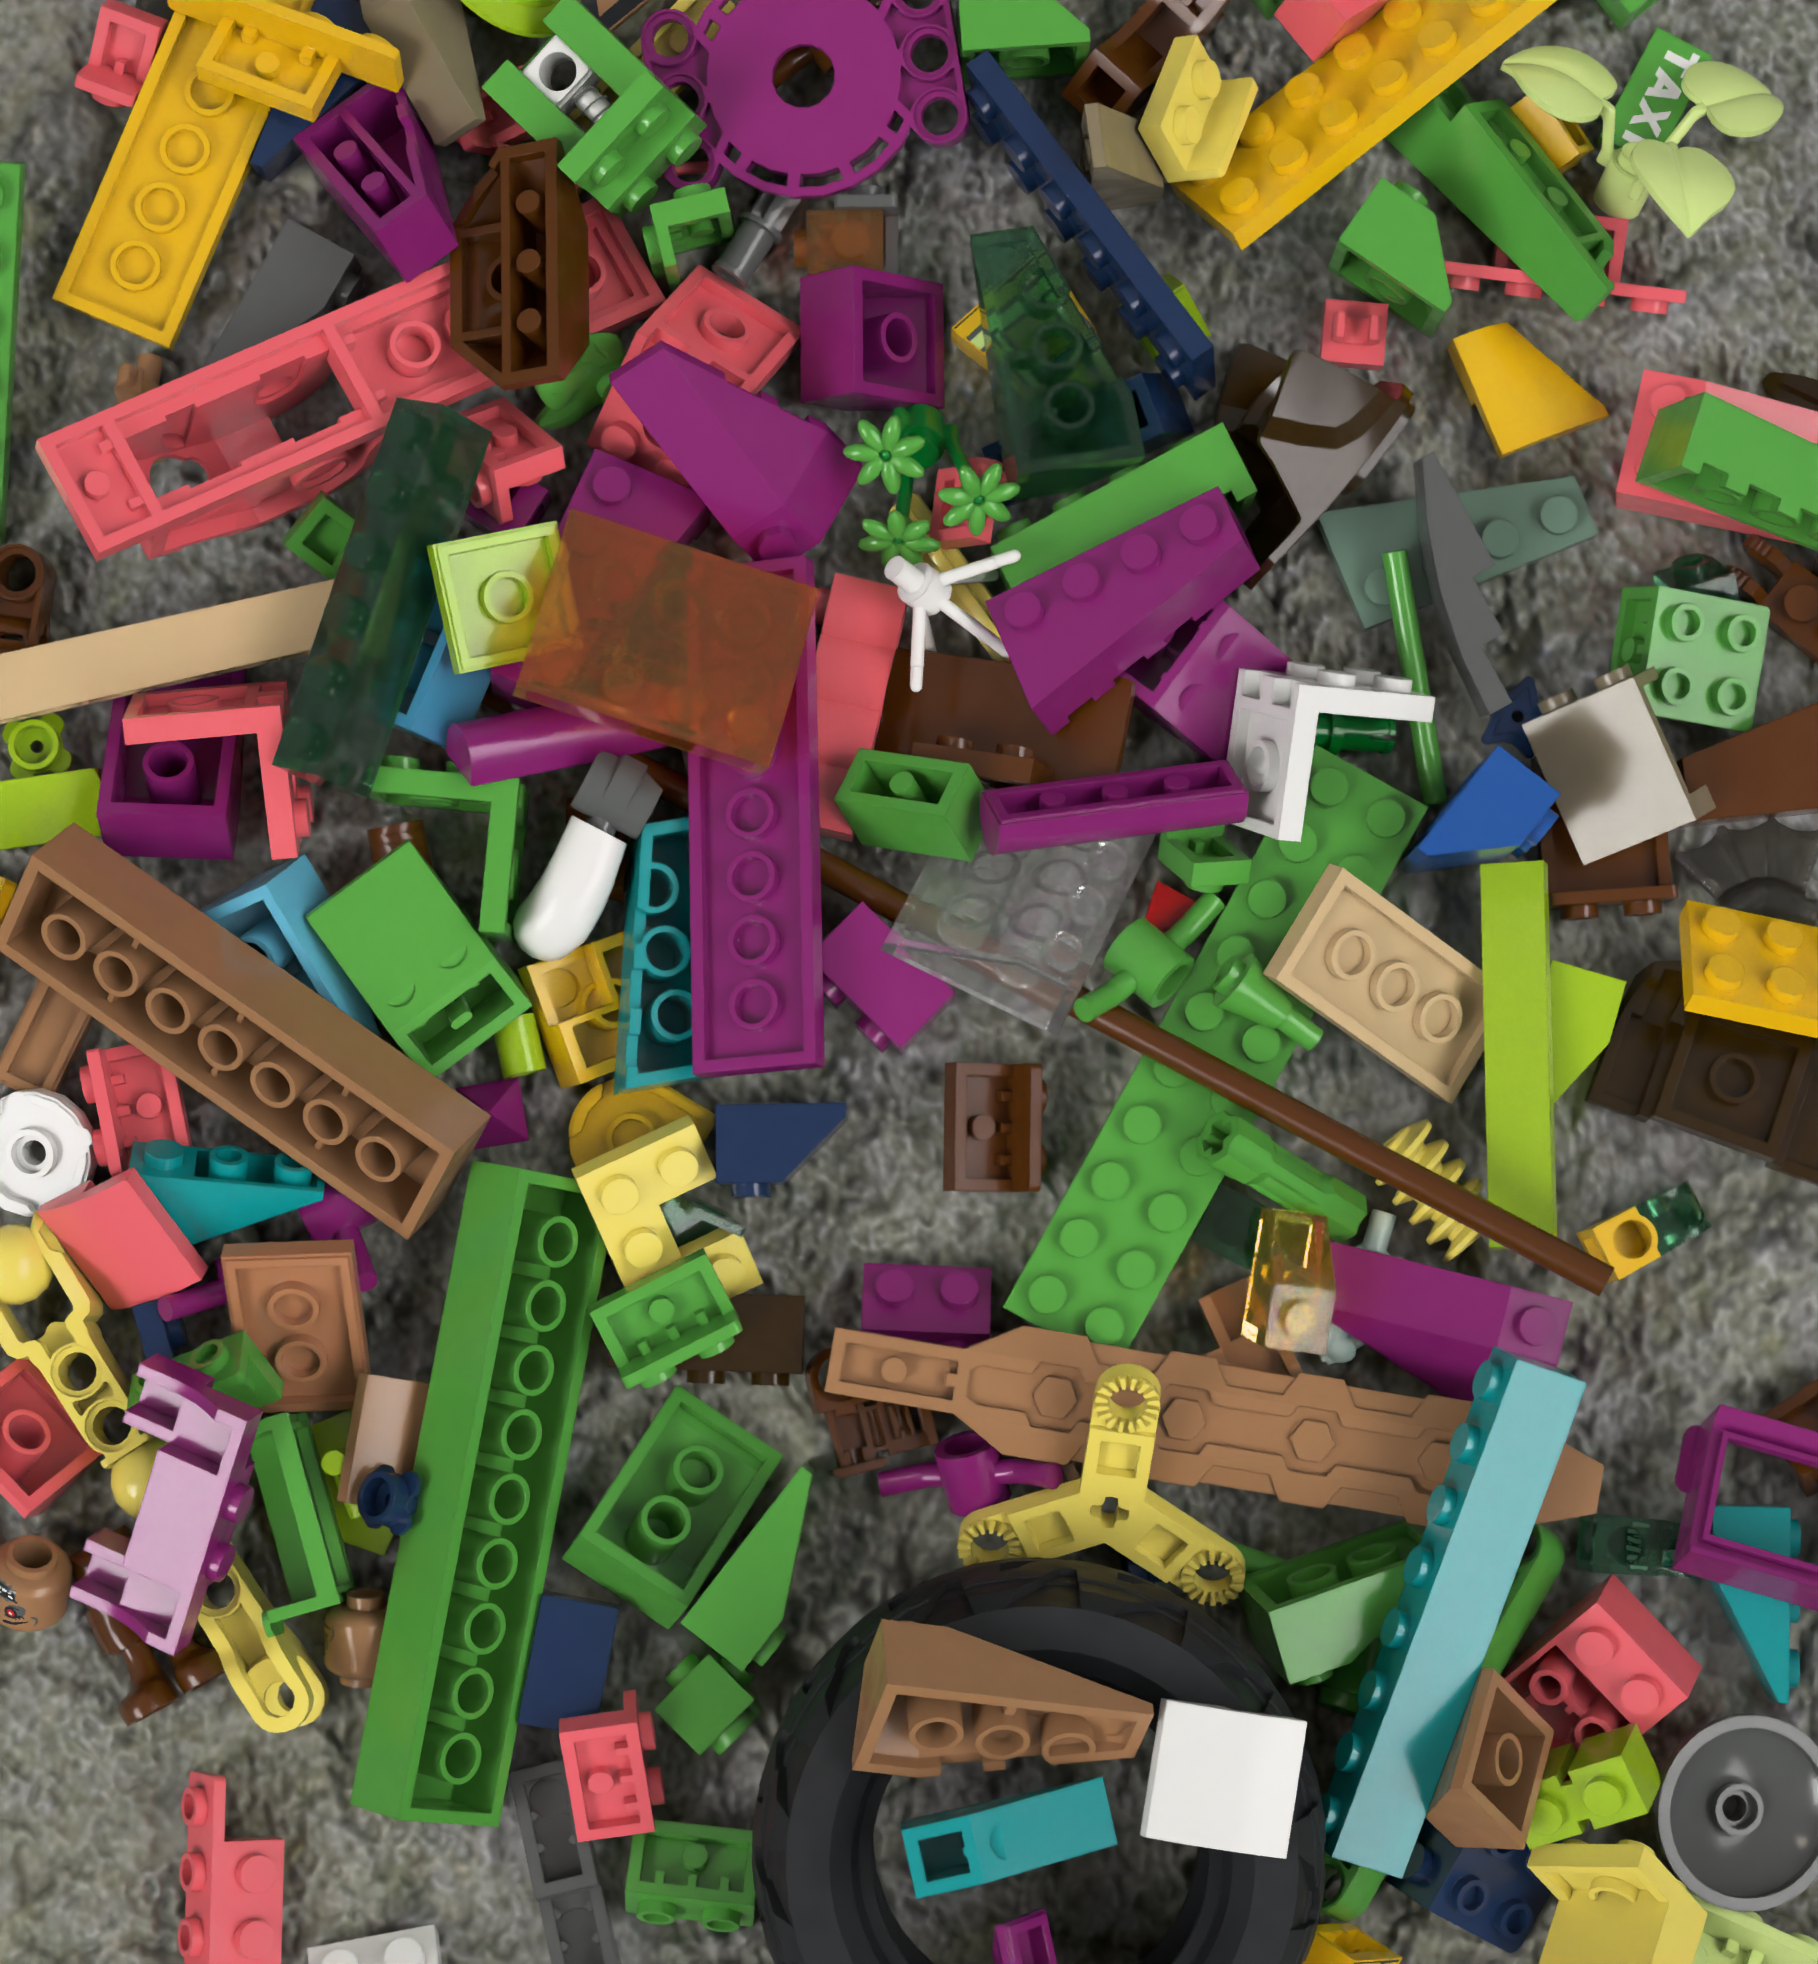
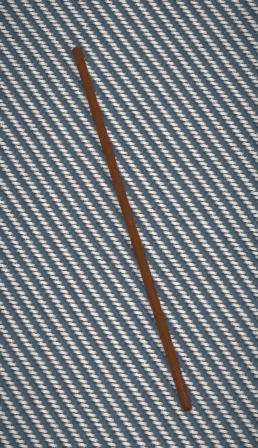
M490 681L481 704L500 714L525 709L492 695ZM643 753L629 755L648 765L647 773L663 789L659 797L660 799L689 814L687 776ZM820 847L822 885L858 904L863 901L873 912L1589 1292L1600 1296L1615 1267L1119 1005L1090 1022L1081 1021L1074 1012V1002L1091 990Z

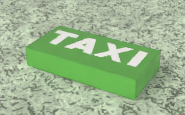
M1657 27L1615 105L1614 149L1622 148L1628 142H1639L1646 139L1664 143L1674 131L1690 101L1681 88V81L1686 70L1698 62L1711 61L1713 56ZM1602 129V131H1601V133H1600V135H1599V137H1598V139H1597V141H1596L1597 143H1599V144H1601V145H1602V132H1603V129Z

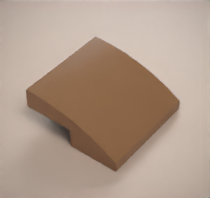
M359 1372L337 1501L358 1505L357 1497L363 1480L380 1465H390L394 1468L395 1473L401 1475L406 1471L413 1472L429 1389L428 1382Z

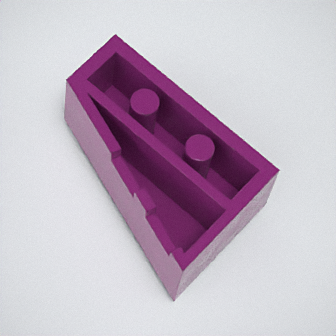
M367 83L293 137V140L324 188L406 283L433 267L441 258L459 246L432 137L402 86L399 92L396 93Z

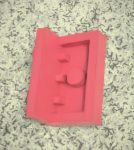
M131 1044L109 1049L95 1048L86 1050L88 1065L80 1067V1081L87 1104L96 1103L101 1127L92 1130L93 1148L98 1165L100 1167L108 1166L111 1177L129 1169L133 1141L150 1142L165 1139L177 1142L181 1146L193 1147L181 1082L177 1076Z

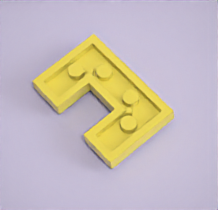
M689 1114L571 1169L624 1288L702 1248L707 1253L729 1298L763 1284L746 1241L735 1221L677 1247L661 1211L660 1204L716 1178V1172Z

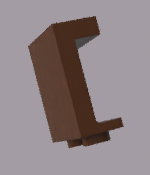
M1534 757L1531 759V769L1546 782L1538 761ZM1556 802L1550 807L1559 817L1537 843L1538 859L1544 860L1548 864L1549 910H1560L1561 921L1599 918L1598 907L1623 906L1624 916L1626 917L1662 914V903L1671 902L1678 898L1677 884L1672 885L1668 832L1583 866Z

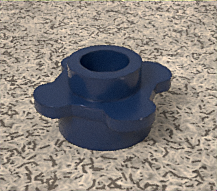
M385 1464L380 1465L374 1472L370 1473L363 1480L357 1497L358 1510L366 1525L374 1529H378L383 1525L389 1527L394 1535L401 1536L406 1534L412 1526V1515L418 1503L417 1495L421 1490L420 1477L412 1471H406L402 1475L395 1473L392 1466Z

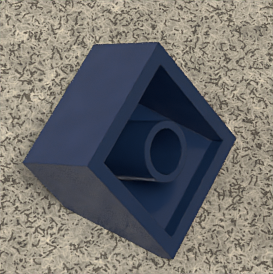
M846 1102L715 1105L716 1183L720 1186H731V1197L771 1198V1185H786L848 1121Z

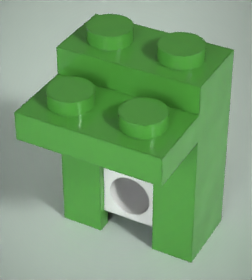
M561 0L542 20L555 35L549 37L522 68L518 69L507 59L481 88L536 141L557 137L562 142L565 157L557 166L575 184L596 198L608 211L622 219L628 211L635 214L652 200L659 188L655 182L671 164L679 167L692 157L702 143V138L699 134L708 125L578 0ZM574 61L576 77L573 83L564 90L553 91L551 75L554 69L563 62ZM601 79L620 96L612 105L609 103V96H602L600 94V87H596ZM577 107L582 111L581 117L586 115L591 120L590 125L593 126L588 132L569 116Z

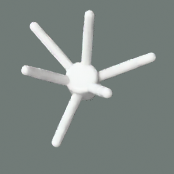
M1010 550L943 572H938L929 564L923 562L912 565L901 556H895L887 563L884 570L886 578L898 586V597L913 609L910 659V689L913 692H919L923 686L925 651L937 653L929 616L935 615L940 611L1001 656L1009 657L999 637L949 599L952 592L951 585L996 581L999 578V572L996 569L1020 560L1021 553L1018 550Z

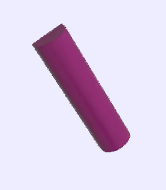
M687 678L453 723L447 731L446 753L471 786H478L592 763L596 756L603 751L621 757L624 754L631 755L688 743Z
M1218 760L985 790L980 792V822L984 842L991 855L1241 823L1247 815L1249 792L1227 760Z

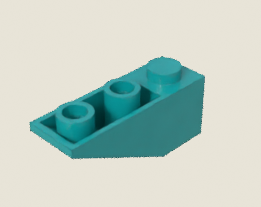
M165 1139L150 1142L133 1141L129 1169L134 1167L192 1245L323 1200L325 1181L284 1152L280 1154L246 1152L240 1147L231 1145L215 1148L181 1146L177 1142Z
M1716 1503L1710 1531L1711 1535L1790 1558L1799 1557L1801 1530L1798 1519H1791V1507L1773 1504ZM1708 1580L1767 1698L1778 1703L1789 1704V1688H1797L1800 1678L1798 1650L1790 1649V1623H1798L1800 1606Z
M1103 1776L901 1821V1832L916 1899L989 1883L1118 1845Z

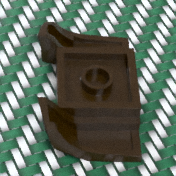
M1654 961L1636 974L1620 1004L1610 1043L1600 1054L1585 1101L1643 1123L1651 1119L1766 1161L1765 1167L1818 1186V1038H1807L1790 1032L1684 1011L1681 961Z

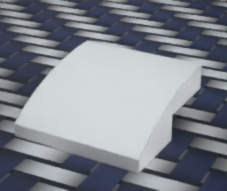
M1161 1698L1140 1835L1146 1838L1204 1848L1286 1859L1307 1721L1293 1717L1233 1710L1219 1705Z

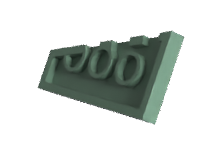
M1575 476L1456 492L1495 563L1494 566L1473 577L1477 585L1594 539L1599 534ZM1416 498L1325 511L1316 521L1362 632L1392 621L1382 553L1407 549L1416 608L1419 610L1434 604L1430 594L1418 533Z

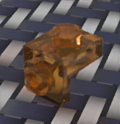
M806 210L807 230H794L795 268H807V276L851 265L883 271V210Z

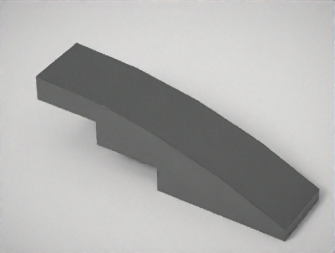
M1433 451L1413 463L1418 533L1430 594L1450 655L1479 717H1483L1512 703L1482 648V645L1504 633L1473 578L1475 575L1494 566L1495 563Z

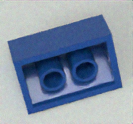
M1498 745L1472 770L1397 867L1406 874L1497 863L1509 853L1518 859L1523 852H1527L1532 846L1537 845L1559 817L1550 807L1561 793Z

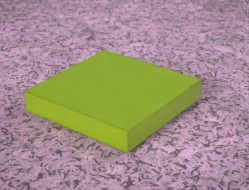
M557 520L427 546L454 675L583 649Z

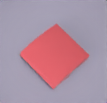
M134 1167L97 1186L89 1180L42 1204L37 1210V1213L111 1310L130 1308L177 1292L201 1281L208 1269L207 1264Z

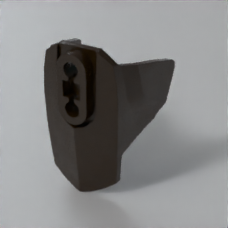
M1239 343L1234 348L1216 405L1213 427L1223 422L1258 490L1254 499L1259 505L1260 513L1244 534L1261 569L1243 583L1246 587L1252 590L1303 537L1340 494L1344 496L1355 490L1372 471L1406 427L1414 413V406L1409 403L1414 393L1404 384L1379 381L1372 385L1306 350H1293L1288 360H1285L1249 343Z

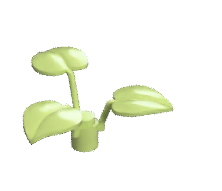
M1537 46L1511 55L1504 60L1500 67V70L1514 78L1522 91L1535 104L1558 119L1567 122L1586 123L1597 119L1601 115L1603 119L1602 148L1596 161L1606 168L1593 193V199L1595 204L1604 213L1614 218L1633 219L1639 215L1650 194L1686 238H1691L1709 219L1728 205L1735 192V182L1728 169L1706 151L1696 147L1678 148L1677 145L1698 119L1706 115L1720 132L1728 136L1753 137L1761 135L1775 126L1784 110L1782 101L1772 95L1771 91L1763 83L1747 72L1719 61H1702L1690 66L1681 81L1683 93L1696 106L1688 111L1664 143L1652 139L1628 142L1622 148L1614 149L1616 110L1607 100L1614 95L1617 89V82L1611 73L1598 61L1581 51L1568 47Z

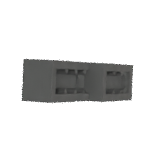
M563 1759L509 1772L535 1900L539 1903L551 1964H621L593 1842L577 1841Z

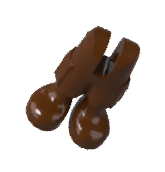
M126 1525L114 1530V1532L131 1539L133 1531ZM83 1549L69 1556L73 1566L75 1582L86 1576L92 1556L91 1553ZM86 1605L89 1628L92 1629L105 1657L109 1655L115 1657L121 1654L130 1674L131 1690L119 1706V1714L126 1726H131L179 1700L181 1695L171 1678L158 1663L149 1645L144 1643L134 1631L122 1622ZM193 1636L190 1644L176 1655L168 1654L174 1666V1676L184 1694L202 1687L225 1673L215 1648L204 1647Z

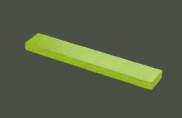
M1544 860L1480 864L1488 1201L1557 1237L1548 864ZM1489 1238V1248L1493 1250L1508 1249Z

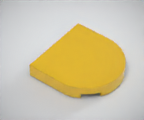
M614 1078L593 1087L575 1108L569 1124V1150L572 1162L576 1167L688 1114L694 1122L704 1145L715 1127V1114L669 1086L613 1096ZM669 1201L659 1205L662 1213Z

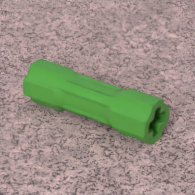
M1225 1110L1216 1113L1207 1119L1203 1132L1196 1139L1198 1159L1227 1177L1248 1185L1292 1212L1294 1217L1325 1237L1334 1239L1338 1243H1342L1355 1236L1361 1221L1368 1214L1365 1195L1335 1176L1327 1175L1323 1171L1316 1169L1276 1144L1269 1135L1239 1116H1233Z

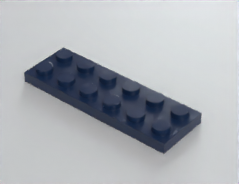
M986 50L967 63L971 88L965 93L975 110L970 115V118L976 130L990 147L998 142L1012 159L1006 165L1022 191L1027 195L1034 190L1038 193L1048 209L1043 211V214L1056 236L1063 243L1073 239L1085 255L1080 260V263L1094 286L1101 292L1108 287L1122 304L1117 309V312L1133 337L1138 341L1145 336L1149 339L1159 353L1154 360L1167 382L1175 390L1184 385L1195 401L1216 387L1213 344L990 52Z

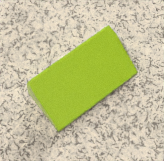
M88 768L0 781V851L45 845L73 822L94 837H102L96 814L102 770L100 768Z

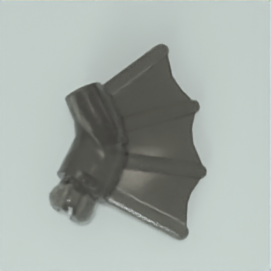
M1769 818L1767 822L1748 830L1727 829L1724 825L1716 828L1714 837L1701 848L1686 852L1679 851L1675 854L1676 862L1716 900L1715 906L1815 926L1818 920V899L1805 895L1807 885L1818 859V829L1816 831L1790 829L1779 823L1775 818Z

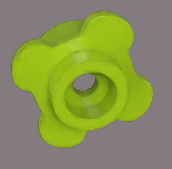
M49 713L41 715L39 720L14 721L5 725L2 731V738L8 744V751L13 760L10 765V772L14 778L32 777L47 771L55 773L66 772L70 768L73 758L72 754L64 748L61 733L65 728V723L59 715ZM36 741H40L43 744V749L39 753L32 751V744Z

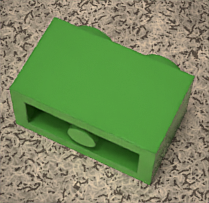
M859 748L834 798L835 803L862 845L972 862L983 839L980 822V792H984L985 789L968 763Z

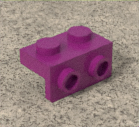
M864 1263L861 1330L963 1348L990 1338L992 1268Z

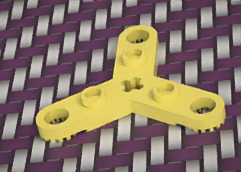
M1126 1363L1112 1366L1105 1370L1096 1382L1081 1478L1062 1483L1057 1489L1046 1488L973 1511L963 1519L958 1532L959 1559H963L965 1566L1009 1558H1057L1105 1543L1166 1584L1168 1582L1173 1583L1188 1593V1597L1191 1600L1196 1598L1198 1603L1202 1605L1205 1602H1210V1606H1216V1602H1221L1222 1605L1228 1604L1229 1599H1236L1238 1593L1242 1592L1245 1582V1559L1236 1546L1147 1488L1161 1405V1386L1157 1377L1150 1370L1136 1364ZM1126 1386H1130V1390L1134 1391L1135 1388H1138L1137 1392L1139 1394L1143 1392L1145 1400L1135 1407H1123L1116 1404L1110 1397L1113 1395V1391H1119V1387L1122 1390H1126ZM1105 1497L1118 1499L1115 1513L1102 1511ZM986 1530H989V1534L997 1531V1536L1003 1535V1540L1007 1541V1544L997 1550H987L979 1547L973 1539L979 1536V1532L981 1535H984ZM1207 1561H1210V1565H1214V1561H1218V1566L1225 1564V1569H1230V1573L1220 1580H1207L1200 1577L1195 1569H1200V1564L1206 1566Z

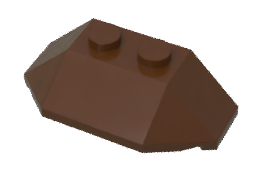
M557 137L498 148L488 163L491 167L490 170L475 186L453 223L459 246L450 252V347L504 391L565 380L590 345L588 225L574 182L557 166L565 157L562 142Z

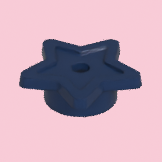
M1526 676L1510 692H1507L1512 703L1490 714V721L1481 737V741L1484 744L1506 742L1512 744L1526 758H1532L1534 752L1522 724L1542 715L1537 704L1539 701L1535 680L1531 676ZM1514 711H1520L1523 714L1522 722L1517 723L1513 721L1512 713Z

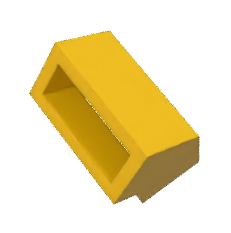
M1527 95L1510 107L1561 174L1575 167L1582 158L1594 150V147L1578 123L1567 122L1554 117L1535 104Z

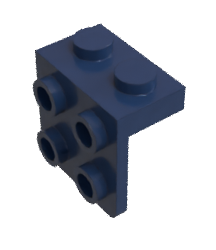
M1426 1818L1422 1824L1403 1878L1388 1875L1385 1880L1430 1912L1508 1953L1516 1952L1522 1946L1551 1894V1891L1527 1867L1531 1854L1527 1843L1524 1850L1455 1847ZM1566 1838V1839H1563V1840H1560V1841H1557V1842H1553V1843H1562L1564 1840H1567V1839H1570V1838Z

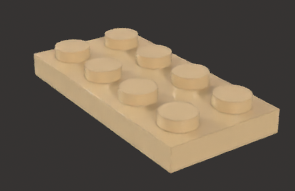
M1329 863L1264 970L1263 975L1434 1097L1452 1104L1484 1051L1482 969L1346 869Z

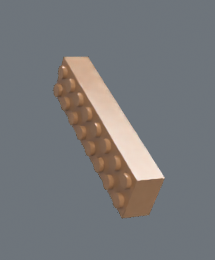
M75 822L31 855L0 926V952L302 1166L309 1168V1171L408 1240L445 1203L491 1115Z

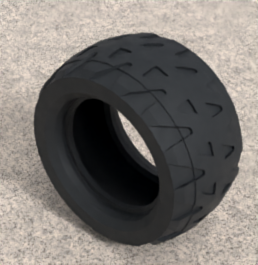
M1040 1557L1009 1558L976 1563L955 1569L953 1572L939 1575L903 1590L866 1614L817 1662L791 1700L773 1738L759 1784L753 1819L752 1872L757 1904L761 1916L760 1921L774 1964H935L915 1946L901 1928L886 1900L877 1873L874 1855V1826L880 1803L893 1775L852 1770V1752L864 1662L881 1619L947 1626L1152 1703L1154 1716L1149 1727L1155 1733L1161 1698L1219 1705L1239 1711L1285 1717L1293 1716L1286 1702L1264 1670L1231 1634L1186 1600L1129 1572L1078 1560L1044 1559ZM1305 1743L1287 1858L1259 1856L1197 1846L1196 1864L1191 1885L1177 1917L1160 1942L1137 1964H1302L1306 1960L1315 1937L1324 1897L1326 1829L1318 1779Z

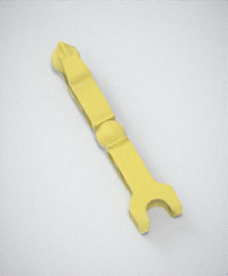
M34 1211L30 1226L25 1224H6L0 1227V1344L8 1356L19 1360H30L40 1370L85 1442L94 1451L104 1454L106 1457L100 1463L104 1469H112L111 1490L116 1503L127 1515L137 1519L157 1451L166 1445L167 1442L131 1426L128 1437L119 1444L112 1443L106 1437L103 1430L106 1416L116 1408H120L124 1412L127 1410L130 1381L111 1353L96 1323L103 1315V1302L37 1211ZM55 1274L73 1305V1311L65 1319V1322L56 1321L50 1323L42 1337L31 1341L8 1305H22L37 1299L48 1288ZM87 1354L95 1363L96 1377L88 1388L80 1390L75 1387L70 1379V1367L78 1356ZM236 1551L233 1563L227 1573L234 1584L232 1601L226 1607L220 1608L214 1605L208 1599L207 1594H205L198 1622L217 1651L231 1686L253 1720L262 1729L268 1732L280 1733L310 1724L323 1714L328 1705L329 1689L327 1683L306 1648L285 1623L284 1633L268 1638L264 1630L261 1614L264 1611L274 1609V1607ZM283 1683H286L293 1692L294 1704L292 1709L285 1705L279 1693L280 1686Z

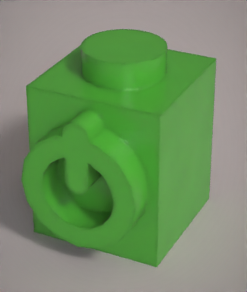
M712 1649L701 1660L691 1651L672 1670L665 1680L673 1688L654 1708L699 1755L709 1746L718 1755L722 1754L763 1711L754 1701L757 1694L749 1687L756 1679L751 1671L746 1667L742 1672L724 1657L720 1658Z

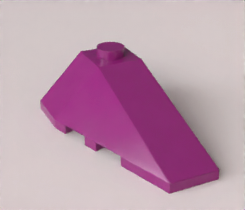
M659 341L609 374L610 383L730 537L754 561L800 556L821 543L855 485L858 474L863 467L862 461H854L844 455L843 450L846 444L826 423L810 415L802 419L780 408L776 398L762 391L754 395L726 381L723 371L663 341Z

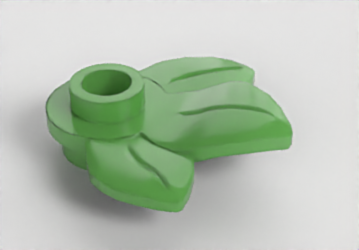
M607 332L590 333V345L565 380L534 386L540 398L546 404V407L535 419V423L538 426L549 430L571 425L587 415L598 404L605 402L612 387L609 374L621 367L627 353L624 352L622 341L616 334Z

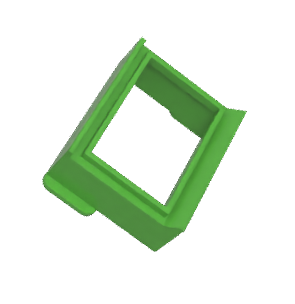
M284 1412L260 1419L250 1451L252 1461L255 1462V1472L292 1602L262 1612V1622L268 1638L284 1633L283 1620L340 1604L346 1601V1593L348 1591L356 1589L330 1491L321 1466V1459L308 1412L298 1414Z

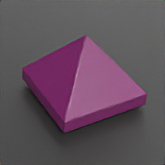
M519 1077L455 1088L458 1093L491 1115L473 1150L529 1141Z
M1045 1908L1033 1910L995 1925L992 1956L996 1964H1057Z

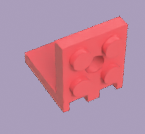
M699 264L636 331L621 366L659 341H663L723 371L726 381L756 395L798 348L801 342L800 325ZM612 386L586 444L593 449H599L693 489Z
M288 680L134 693L122 719L125 745L257 733L271 859L298 858L302 838L311 837V822H314L315 817L311 784L300 785L298 774H304L303 760H307V742L304 723H292Z

